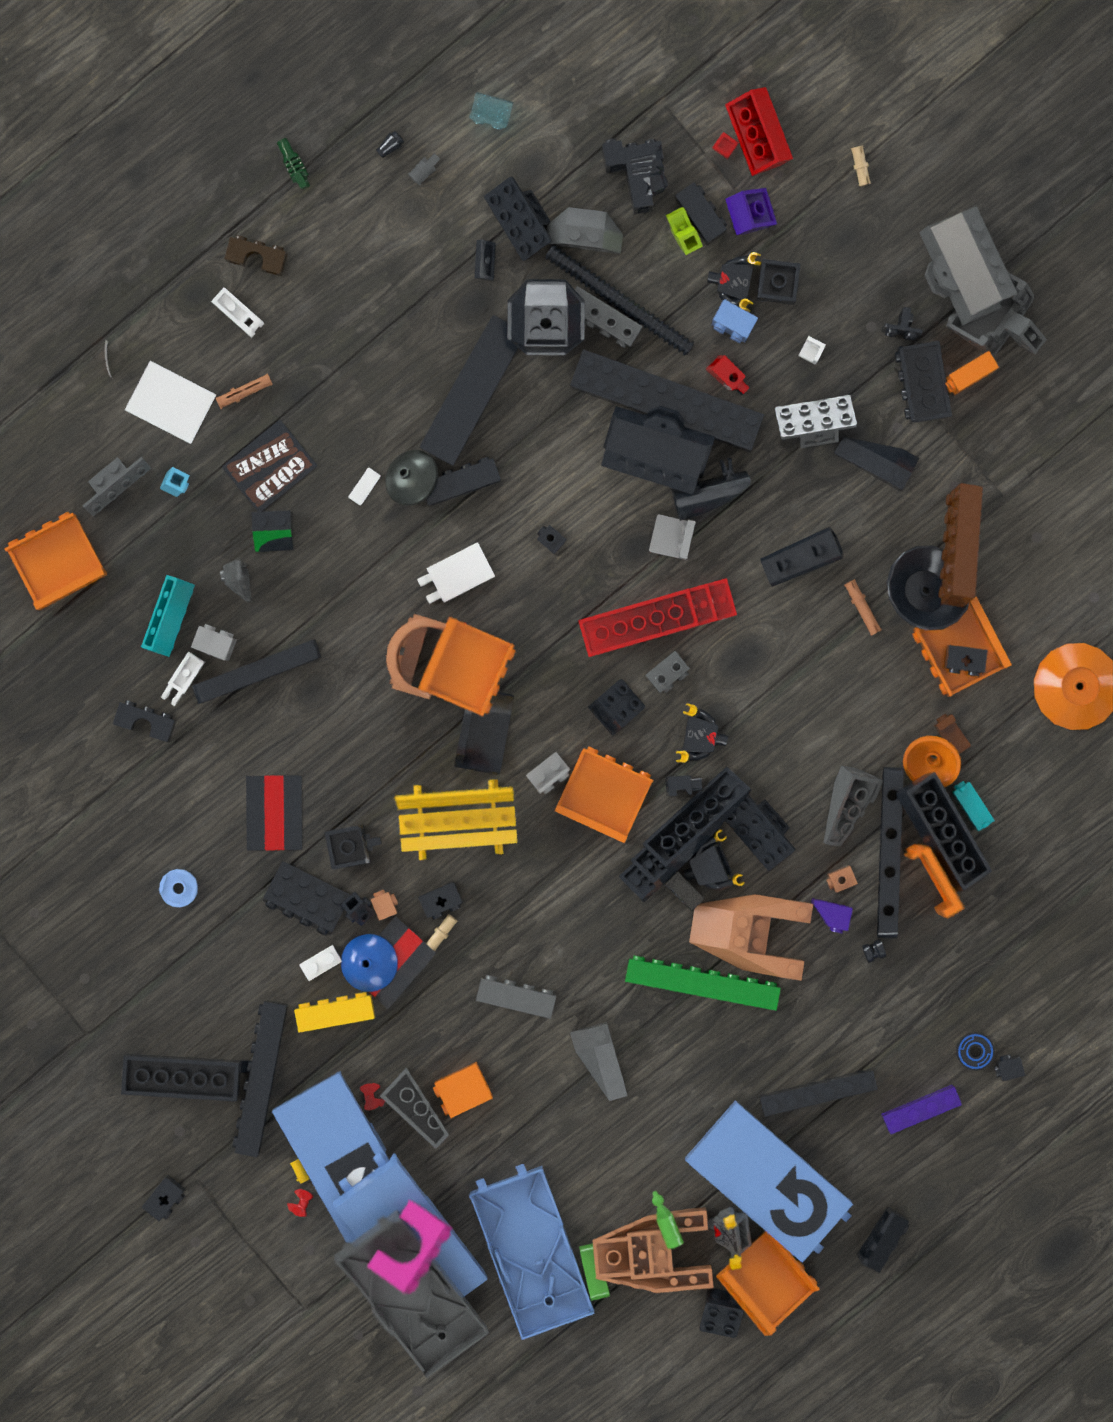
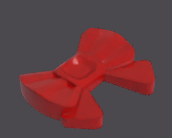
M367 1083L360 1087L366 1101L365 1110H373L378 1106L382 1107L385 1101L382 1098H374L373 1094L380 1088V1085Z
M303 1189L295 1190L294 1192L300 1201L298 1204L288 1203V1209L296 1216L306 1217V1208L309 1201L313 1198V1194Z

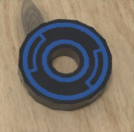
M967 1033L957 1043V1059L961 1065L969 1070H982L989 1066L994 1059V1044L983 1033ZM973 1046L980 1048V1054L976 1057L970 1054V1049Z

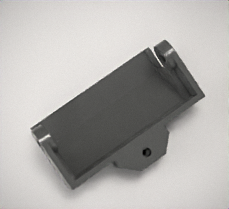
M977 206L931 224L919 232L932 259L928 263L925 272L926 280L934 294L943 298L950 297L963 326L998 312L1004 308L1001 301L1018 294Z

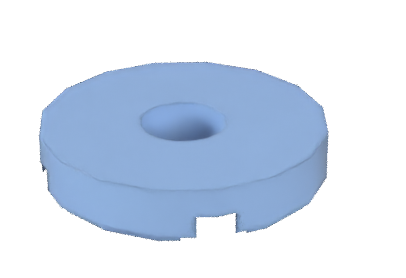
M175 869L163 876L159 891L167 904L172 907H183L189 905L195 899L198 893V884L196 878L190 872L183 869ZM176 883H181L184 886V890L180 894H177L173 889Z

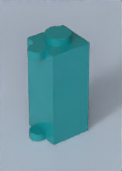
M961 781L954 786L955 790L952 791V794L976 831H980L995 821L970 782L964 783V781Z

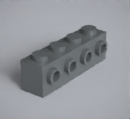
M577 286L575 290L585 300V325L590 328L595 326L600 330L599 333L608 339L611 336L620 347L624 349L626 346L631 348L641 332L642 326Z
M491 975L481 978L476 1001L551 1019L556 1000L553 990L542 988V991L534 990L535 986L523 984L522 987L515 985V981L505 979L504 982L497 981V977Z

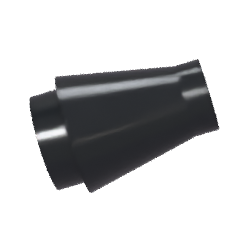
M394 130L392 133L389 132L376 151L384 158L401 148L405 141Z

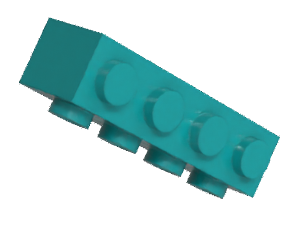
M166 575L141 645L142 648L170 657L183 617L187 611L189 600L193 594L194 584Z

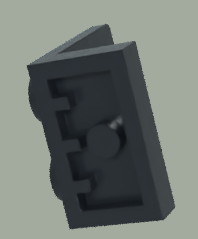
M620 679L590 704L588 708L613 736L645 709L646 706L624 680Z

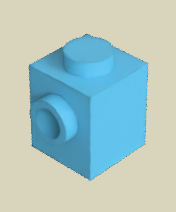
M172 467L167 471L160 489L178 497L187 490L189 485L187 480L190 475Z

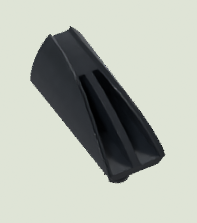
M727 458V468L723 459H721L719 462L723 476L697 482L693 494L671 488L679 520L682 521L707 513L741 494L751 483L747 471L734 473L732 459Z
M828 527L761 558L760 561L769 583L773 587L844 558L836 533L831 527Z

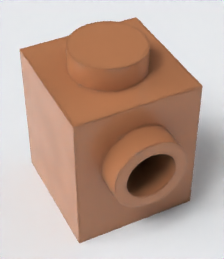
M849 865L829 873V879H826L830 890L834 889L836 893L858 884Z
M384 890L373 894L374 898L371 899L379 921L398 913L395 906L398 905L394 894L391 895L390 892L385 893Z

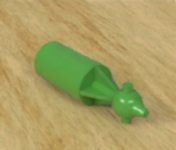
M654 1191L652 1203L657 1206L656 1221L667 1249L680 1246L684 1242L674 1216L663 1205V1197Z

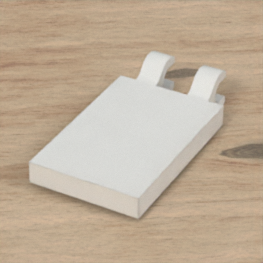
M477 542L428 567L427 571L429 574L417 580L421 587L431 581L434 582L438 591L426 596L430 604L440 598L445 603L494 578L495 575Z

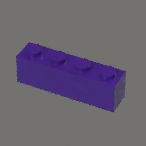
M949 1085L884 1112L881 1115L888 1132L893 1134L962 1104L955 1087Z

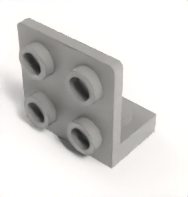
M658 514L649 551L686 560L696 521H680L677 518Z
M555 752L526 776L539 793L544 792L547 794L554 788V782L557 780L562 782L569 776L568 771L570 769L558 753Z

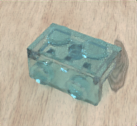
M476 92L469 118L473 119V122L477 124H491L495 129L506 128L514 102Z

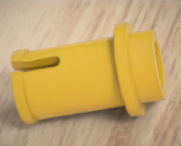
M299 1159L290 1163L300 1184L310 1179Z

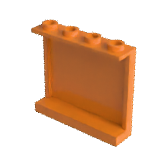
M66 512L59 516L60 520L54 523L49 521L42 525L41 530L37 532L32 530L25 534V538L20 541L18 539L12 540L8 543V547L4 548L9 553L29 591L36 610L40 611L107 575L74 513Z
M977 597L969 603L968 610L957 623L943 630L926 631L917 627L913 629L915 632L912 634L917 644H921L923 648L921 653L926 661L929 660L932 665L930 667L931 673L934 678L938 677L941 683L939 688L942 694H947L948 697L1012 665ZM947 645L988 650L985 673H980L979 676H970L968 671H960V674L949 673V669L944 668ZM966 656L961 659V662H964V666H966V664L970 663V660H967Z
M449 617L418 689L483 717L484 713H489L492 703H490L492 695L496 696L500 685H497L500 677L504 678L508 668L505 667L507 660L511 661L514 656V645Z
M589 746L587 750L583 748L555 812L625 843L653 782L650 779L651 775L644 771H640V773L632 771L634 767L624 762L621 766L615 763V758L607 754L605 757L597 755L599 751Z
M916 843L906 848L907 852L904 853V856L911 859L920 858L944 902L934 907L937 914L948 918L964 909L930 848Z
M764 1231L751 1243L752 1246L741 1253L742 1268L732 1270L729 1263L716 1277L765 1336L772 1335L776 1331L775 1328L804 1300L820 1289L817 1286V1281L805 1272L804 1265L800 1261H796L790 1251L767 1231Z

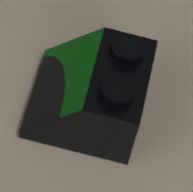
M290 510L251 512L255 552L294 550L292 512Z

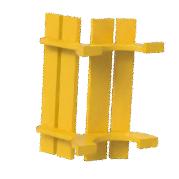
M498 779L489 780V789L422 794V786L416 785L414 786V795L395 796L398 810L418 808V814L399 815L400 835L420 833V837L401 838L402 852L419 851V860H427L426 850L494 845L495 854H503V844L517 843L516 830L497 831V827L516 826L515 806L496 808L495 802L514 801L513 788L498 789ZM491 803V808L423 813V808ZM493 828V831L437 836L424 835V833Z

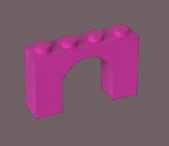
M410 1200L399 1217L416 1228L420 1233L422 1248L419 1255L412 1262L401 1264L387 1253L378 1250L367 1266L407 1294H411V1292L417 1289L418 1281L422 1275L427 1273L430 1262L438 1256L439 1248L443 1242L449 1239L450 1231L452 1230L451 1226L418 1203Z

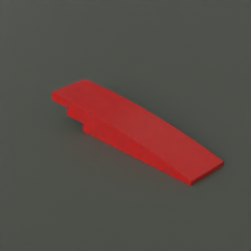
M725 578L578 621L588 657H592L737 615L728 580Z

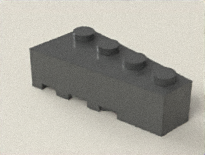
M405 1068L380 1094V1097L426 1141L437 1149L449 1134L408 1069Z

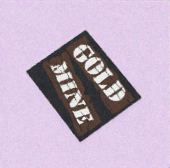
M278 420L224 464L222 468L258 512H262L314 470L317 464L283 422Z

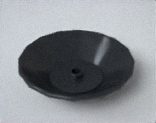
M933 545L915 546L901 553L891 565L887 579L888 597L896 613L909 625L926 631L943 630L957 623L969 606V603L964 607L941 604L939 590L943 581L940 578V573L944 567V561H942L944 549ZM923 588L927 589L928 594L923 592Z

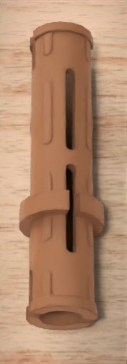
M268 374L237 389L232 388L230 392L216 397L220 409L234 402L238 403L240 399L273 384Z
M854 579L846 583L844 586L852 598L851 602L858 609L870 635L872 636L881 631L882 629L865 600L866 596L860 591L856 580Z

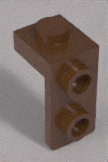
M945 713L936 719L937 723L934 724V727L943 739L953 744L959 754L971 746L955 723L956 719L952 714L947 715Z

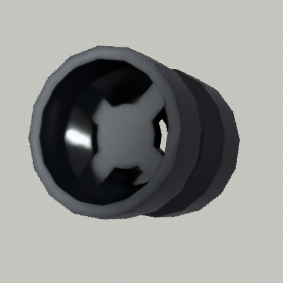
M880 939L874 941L873 944L862 945L868 963L874 962L877 958L883 959L887 957Z

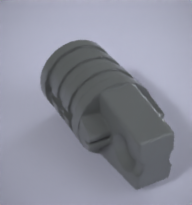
M433 154L428 160L424 157L408 173V176L420 186L436 170L434 165L440 158L436 154Z

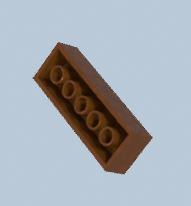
M960 483L946 497L948 512L944 518V523L947 524L943 535L945 549L942 552V561H944V567L940 573V578L943 581L939 590V598H941V604L964 607L975 598L983 486Z

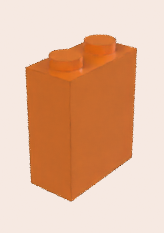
M990 351L947 376L945 384L949 393L953 392L956 395L993 373L999 366Z
M477 1062L435 1081V1087H433L437 1098L441 1097L444 1103L441 1106L445 1115L449 1114L450 1118L493 1099V1095Z

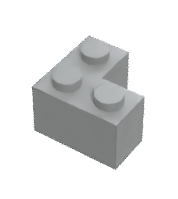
M207 624L204 627L199 626L191 648L229 661L237 641L233 639L234 634L223 630L217 633L215 632V627Z

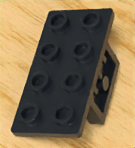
M513 176L507 178L484 196L522 261L527 260L552 242L544 228L551 222L533 191L522 192Z
M748 794L726 820V823L768 871L795 851L794 846L784 836L790 827L766 799L757 805Z

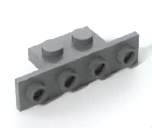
M117 457L88 481L97 494L82 506L93 517L140 477L145 475L151 469L150 465L140 457L130 467L126 468Z

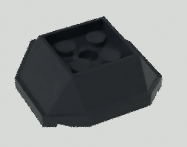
M527 279L508 299V340L526 355H566L584 340L585 300L571 287L566 279ZM544 318H548L551 320V322L549 324H543L541 320Z

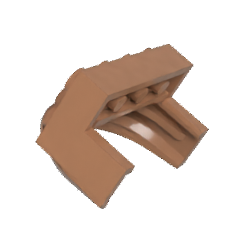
M414 614L413 618L409 617L407 624L397 630L389 643L386 656L388 671L392 677L390 684H393V689L427 699L431 698V693L413 687L411 684L428 627L443 631L446 623ZM401 647L405 648L403 655H399Z

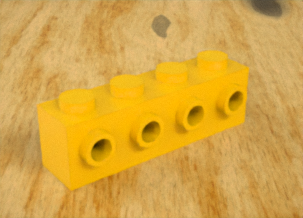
M362 992L355 994L354 998L349 999L346 995L336 997L337 1001L329 1002V999L317 1001V1005L310 1006V1002L299 1004V1008L294 1010L298 1033L374 1019L375 1012L372 995Z

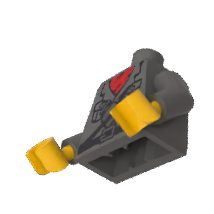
M732 1207L721 1210L714 1218L711 1217L708 1220V1228L714 1230L716 1243L731 1252L730 1267L732 1270L742 1268L741 1253L752 1246L748 1215L746 1213L734 1212Z

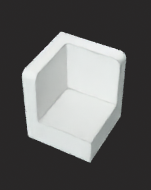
M808 336L799 357L816 364L826 344Z

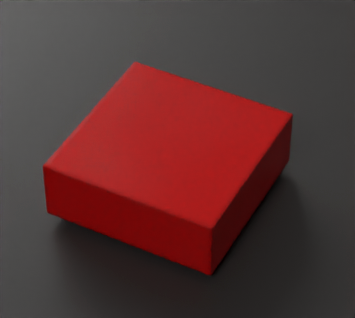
M723 132L712 149L728 160L739 142Z

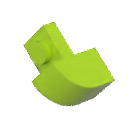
M683 207L665 215L671 227V232L685 255L703 247L697 231L691 225Z

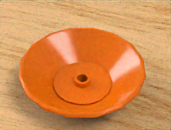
M1085 643L1065 644L1052 650L1039 664L1034 678V697L1041 712L1055 725L1069 730L1089 729L1104 722L1113 712V660L1101 649ZM1077 683H1081L1083 685V688L1081 690L1077 689Z

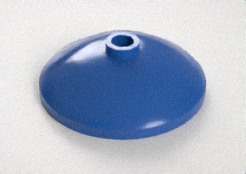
M365 934L351 940L345 947L341 957V969L345 979L354 988L365 992L378 991L386 987L394 979L398 968V958L394 947L385 938L375 934ZM365 960L369 961V967L364 966Z

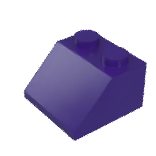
M766 188L741 191L725 199L736 235L749 234L777 225Z
M812 898L811 903L824 923L830 927L831 931L843 933V930L848 931L853 908Z

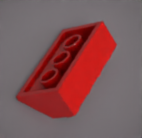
M766 87L752 89L725 104L752 176L781 166L793 159Z

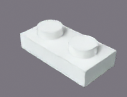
M331 945L299 965L308 981L341 963L342 960L334 946Z

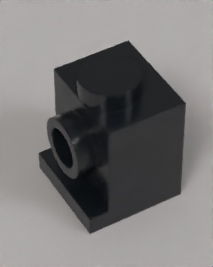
M551 525L548 527L543 526L537 533L539 536L537 540L553 555L567 541ZM548 535L554 536V540L552 542H549L547 540Z

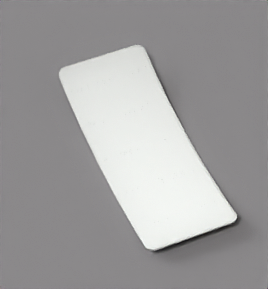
M367 468L349 495V498L362 505L379 480L380 475Z

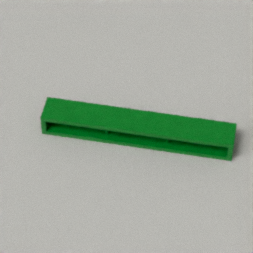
M637 955L629 958L625 982L777 1011L781 988L777 986L776 982L766 981L763 984L758 983V979L751 977L742 980L739 979V975L728 973V976H722L719 971L709 970V973L701 972L702 968L690 966V969L682 968V964L671 962V966L663 964L664 961L652 959V962L644 961L645 957Z

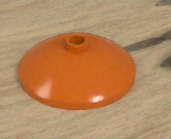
M924 736L914 740L907 747L903 757V766L907 776L912 781H915L924 774L936 772L942 785L947 787L959 775L961 758L957 749L949 741L937 736Z

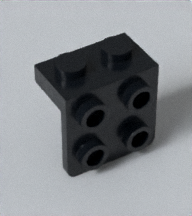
M707 1288L705 1308L699 1329L702 1332L735 1338L739 1331L744 1310L728 1291Z

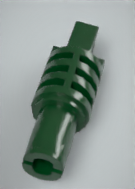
M287 138L281 139L277 142V145L284 157L283 163L293 182H297L303 190L310 187L306 177L309 174L299 155L293 151Z

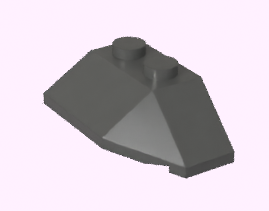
M568 207L547 225V233L552 240L548 245L621 254L623 234L607 212Z

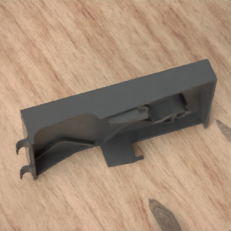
M396 1210L388 1217L383 1216L378 1219L377 1225L352 1243L350 1241L342 1246L344 1249L335 1254L334 1258L335 1263L369 1301L373 1314L391 1336H395L427 1379L489 1334L487 1325L436 1259H432L429 1264V1270L425 1275L421 1276L417 1289L411 1292V1294L403 1293L367 1267L378 1250L387 1253L401 1264L412 1262L419 1255L422 1241L408 1223L399 1217L401 1214Z

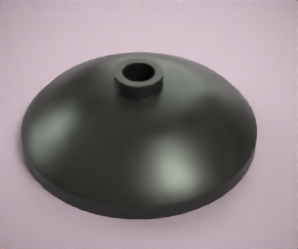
M410 450L400 454L388 468L385 479L387 493L391 499L404 506L421 503L432 493L438 479L437 465L430 455L420 450Z

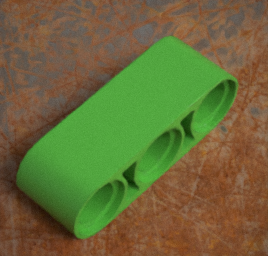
M593 1243L579 1246L591 1301L610 1297L607 1281L596 1279Z

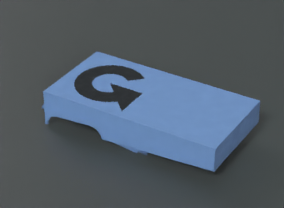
M736 1100L685 1157L686 1162L801 1262L813 1250L819 1254L824 1248L819 1244L841 1218L847 1222L852 1216L847 1212L853 1205L851 1200Z

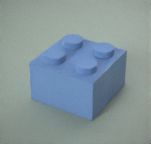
M724 299L711 325L714 326L713 329L721 334L726 332L731 335L730 339L733 341L745 343L758 317Z

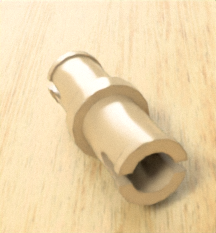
M863 146L851 148L855 163L853 167L857 172L859 186L871 184L867 169L869 164L866 162Z
M448 914L441 925L434 929L435 933L426 944L436 951L443 939H447L448 933L458 921Z

